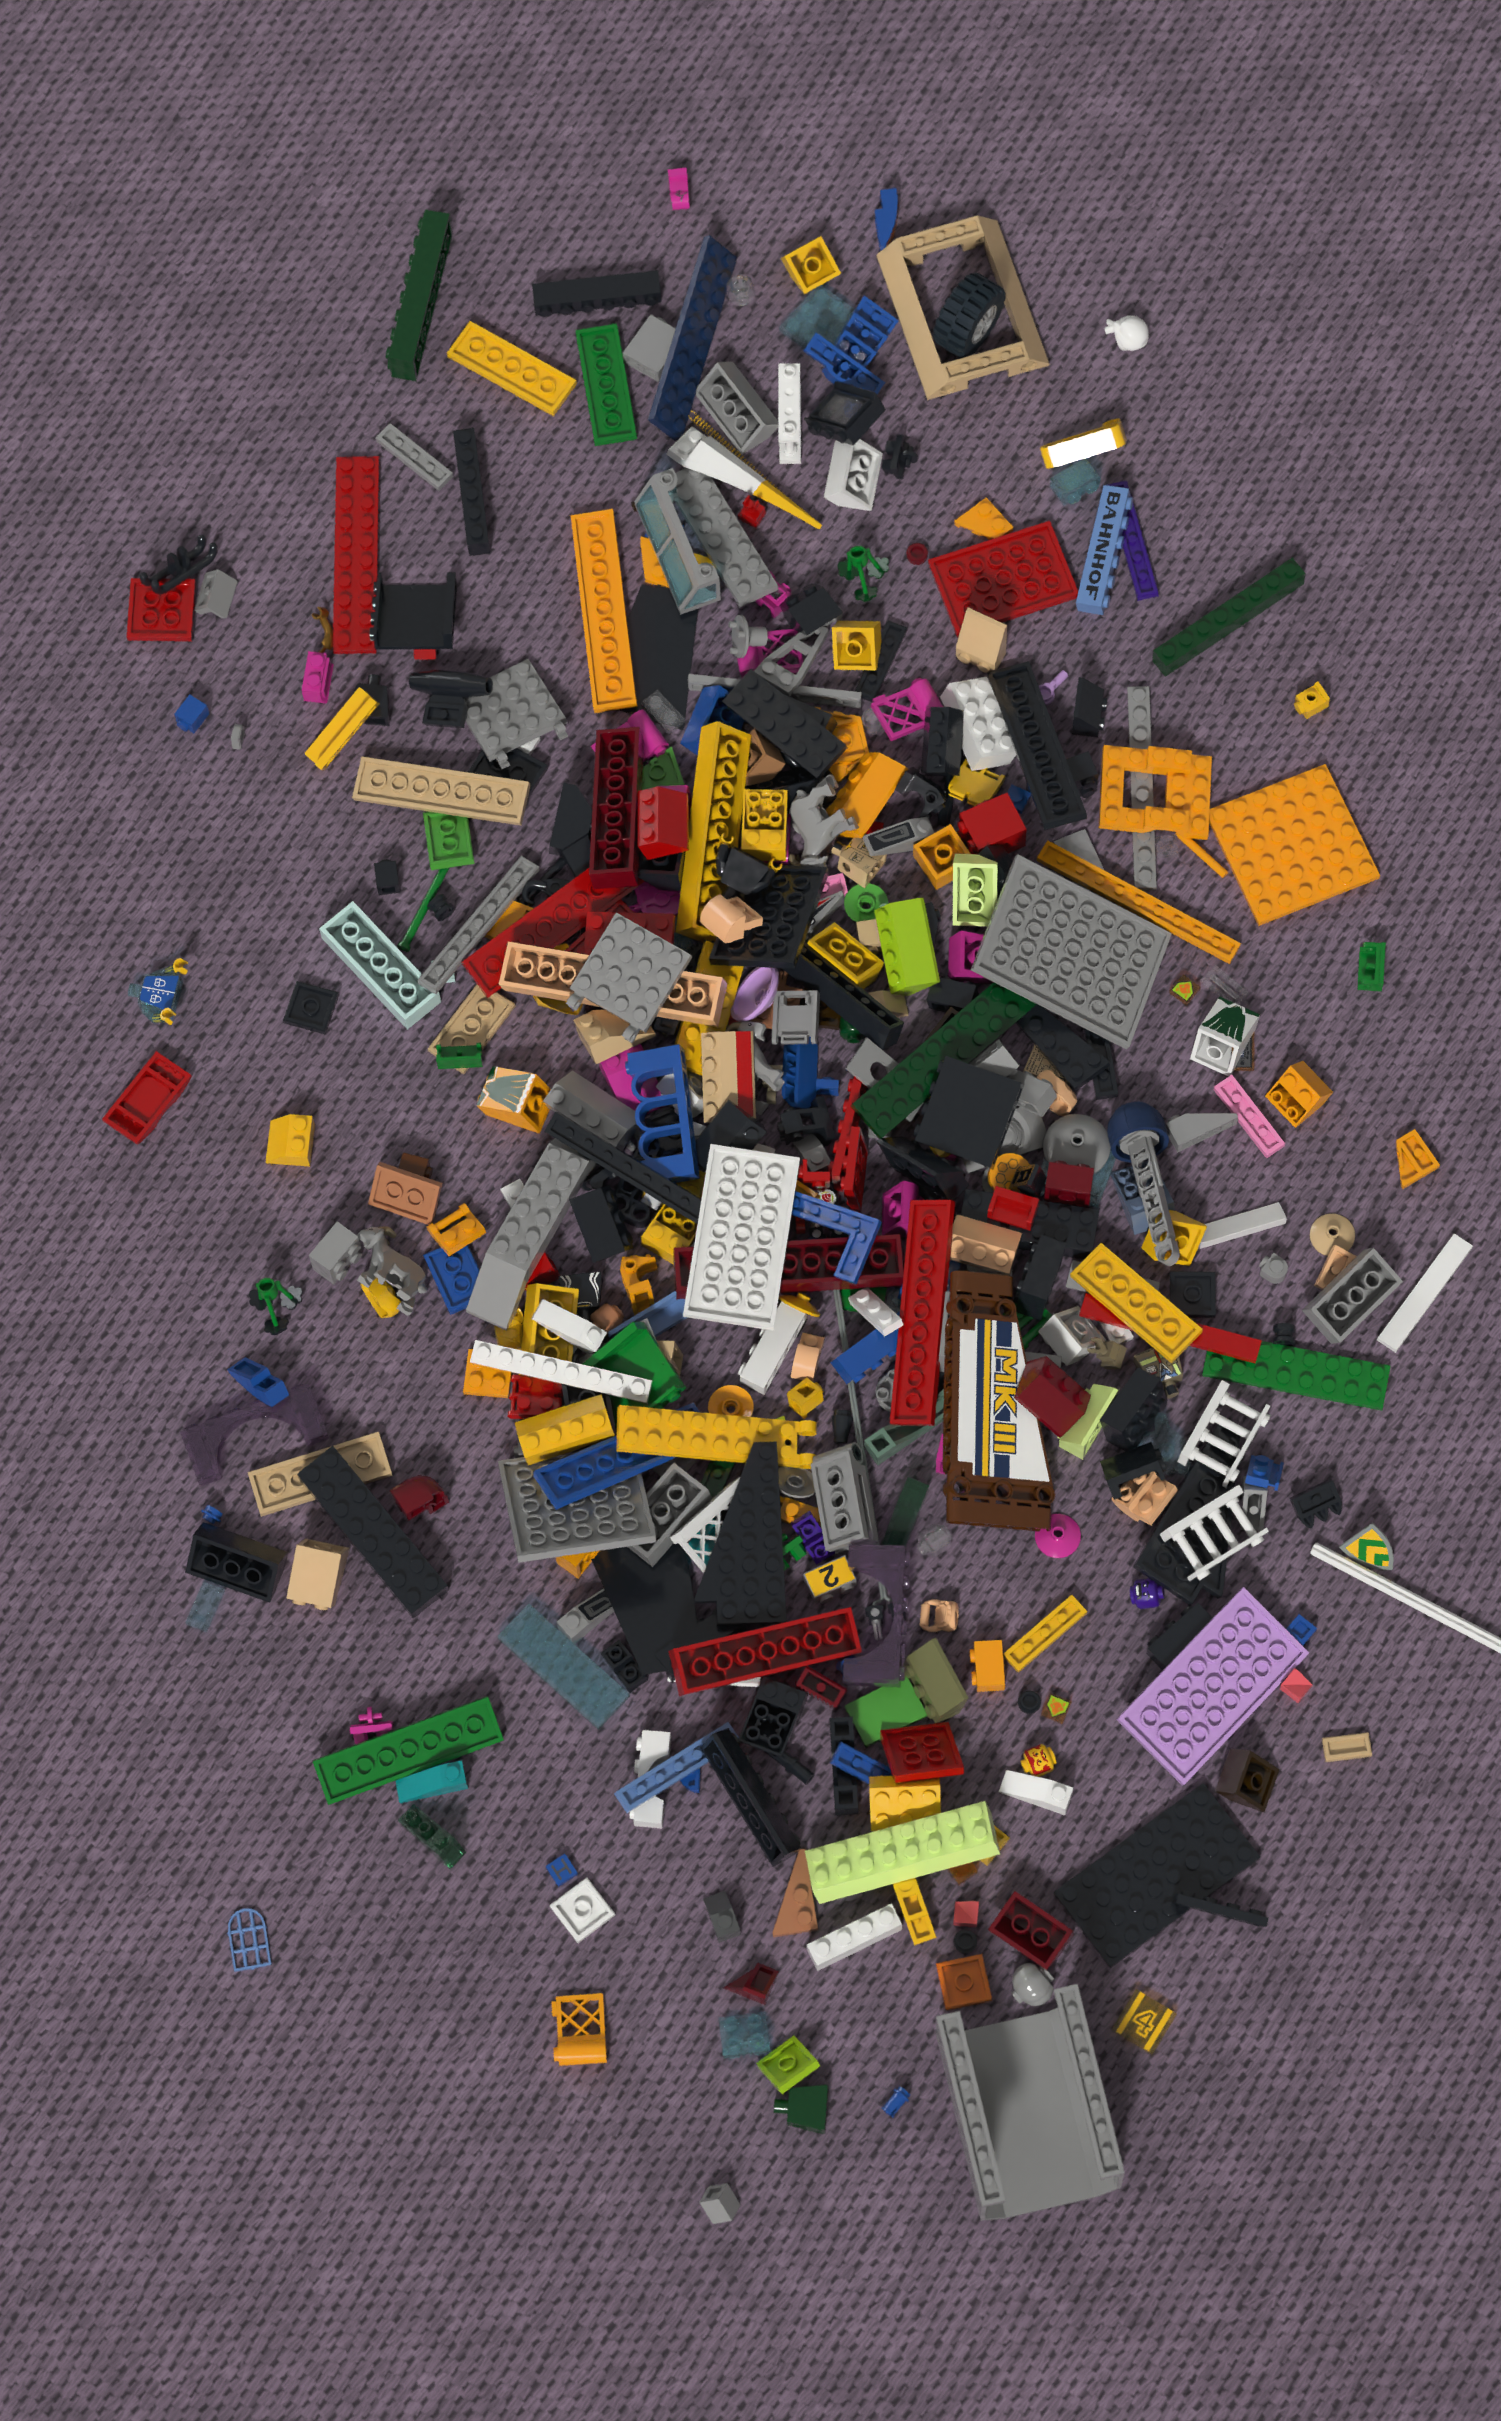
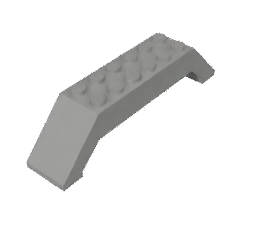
M556 1138L548 1143L485 1254L466 1308L467 1313L507 1331L517 1313V1308L529 1278L571 1206L569 1199L576 1197L588 1174L597 1166L600 1167L599 1164Z

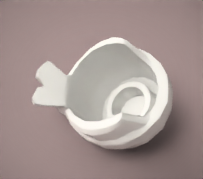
M1125 316L1117 321L1107 319L1108 326L1105 327V333H1115L1117 344L1121 350L1136 351L1147 344L1149 330L1146 323L1139 317Z

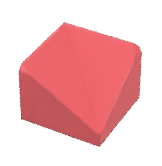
M1294 1668L1281 1684L1280 1690L1299 1703L1312 1687V1684Z
M979 1901L955 1902L953 1926L977 1928Z

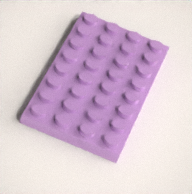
M1242 1587L1116 1720L1181 1785H1185L1292 1670L1298 1666L1309 1652Z

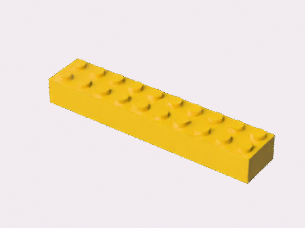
M719 721L701 727L689 820V851L685 852L676 933L701 941L702 943H704V940L712 942L717 938L715 934L700 923V916L705 905L715 896L722 895L727 887L726 884L720 881V876L717 874L716 855L720 845L719 839L723 833H725L723 838L727 842L733 836L734 840L731 845L738 848L743 808V789H745L751 743L750 734Z

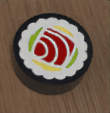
M829 1188L825 1189V1192H817L820 1195V1200L837 1205L838 1197L833 1189Z

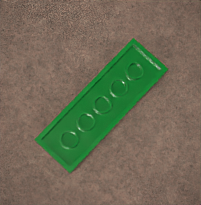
M617 324L575 330L595 446L637 440Z

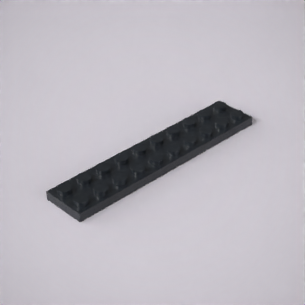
M1029 661L987 672L988 680L998 701L1005 726L1044 830L1087 819L1086 810Z

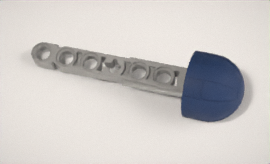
M1134 1101L1123 1104L1116 1109L1108 1123L1107 1134L1111 1151L1118 1160L1132 1163L1152 1241L1156 1245L1154 1247L1158 1261L1166 1266H1172L1178 1261L1180 1252L1175 1241V1232L1156 1157L1166 1149L1169 1143L1166 1125L1160 1112L1145 1102ZM1148 1160L1147 1166L1142 1169L1143 1161ZM1153 1177L1151 1185L1146 1187L1147 1180ZM1162 1213L1161 1220L1155 1223L1157 1215ZM1167 1231L1166 1238L1160 1241L1162 1233ZM1171 1250V1256L1165 1260L1166 1252Z

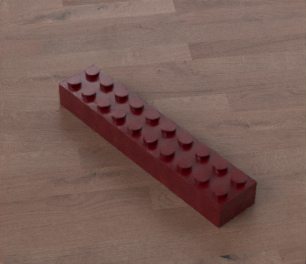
M900 1234L876 1236L857 1285L834 1276L849 1237L787 1241L779 1293L902 1286L904 1270ZM677 1247L673 1250L676 1300L686 1299L694 1247Z

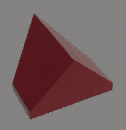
M757 1962L755 1968L725 1986L724 1989L766 2005L779 1971Z

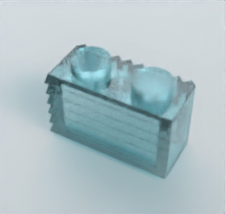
M1084 458L1050 479V488L1063 506L1069 503L1075 504L1081 499L1082 495L1087 492L1092 494L1099 488L1101 477L1088 459Z

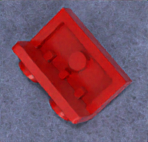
M803 1159V1163L799 1165L798 1181L815 1192H825V1189L830 1187V1172H807V1159Z

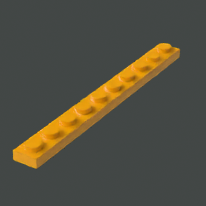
M1048 840L1037 856V862L1228 964L1232 962L1241 946V943Z

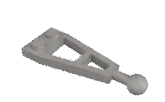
M843 614L809 635L799 632L767 656L754 671L782 694L790 697L804 680L829 635V629L827 628L832 622L841 620ZM816 633L819 635L812 647L803 643L812 634ZM793 649L807 656L796 675L776 664L778 660Z

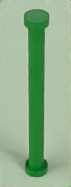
M449 868L438 870L402 942H399L397 945L399 949L409 952L410 944L428 911L427 905L435 897Z

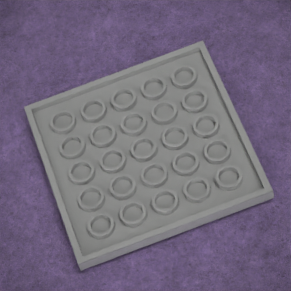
M586 1448L577 1449L529 1466L525 1457L498 1461L518 1563L656 1542L655 1530L641 1473L556 1510L534 1478V1471Z

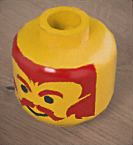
M1039 1744L1025 1750L1023 1753L1024 1759L1020 1761L1025 1774L1030 1773L1031 1776L1036 1777L1052 1772L1054 1765L1057 1764L1051 1747L1047 1748L1044 1744Z

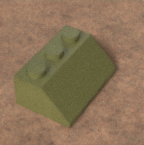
M936 1638L921 1646L905 1659L903 1671L906 1677L912 1680L916 1696L922 1699L925 1704V1712L930 1719H933L934 1723H940L961 1712L969 1697Z

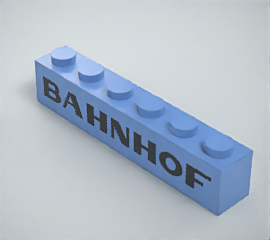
M1103 485L1076 600L1078 611L1103 615L1105 608L1109 607V588H1113L1115 582L1113 571L1119 565V556L1117 554L1118 550L1123 548L1124 536H1122L1123 529L1126 530L1128 527L1129 517H1127V512L1133 506V497L1130 496L1129 489Z

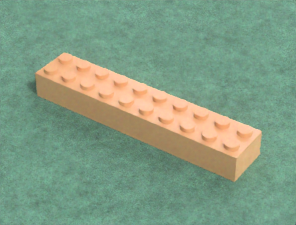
M508 942L499 985L504 991L567 1001L574 993L570 987L590 955ZM684 971L658 1012L657 1017L718 1027L727 988L726 981L723 977ZM586 998L581 1002V1004L598 1006Z

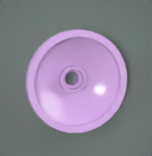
M756 967L747 975L736 992L731 1008L733 1019L738 1022L750 1021L772 1005L779 983L777 968Z

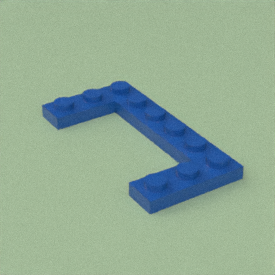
M795 1191L791 1215L850 1235L834 1276L857 1285L882 1222L879 1219Z

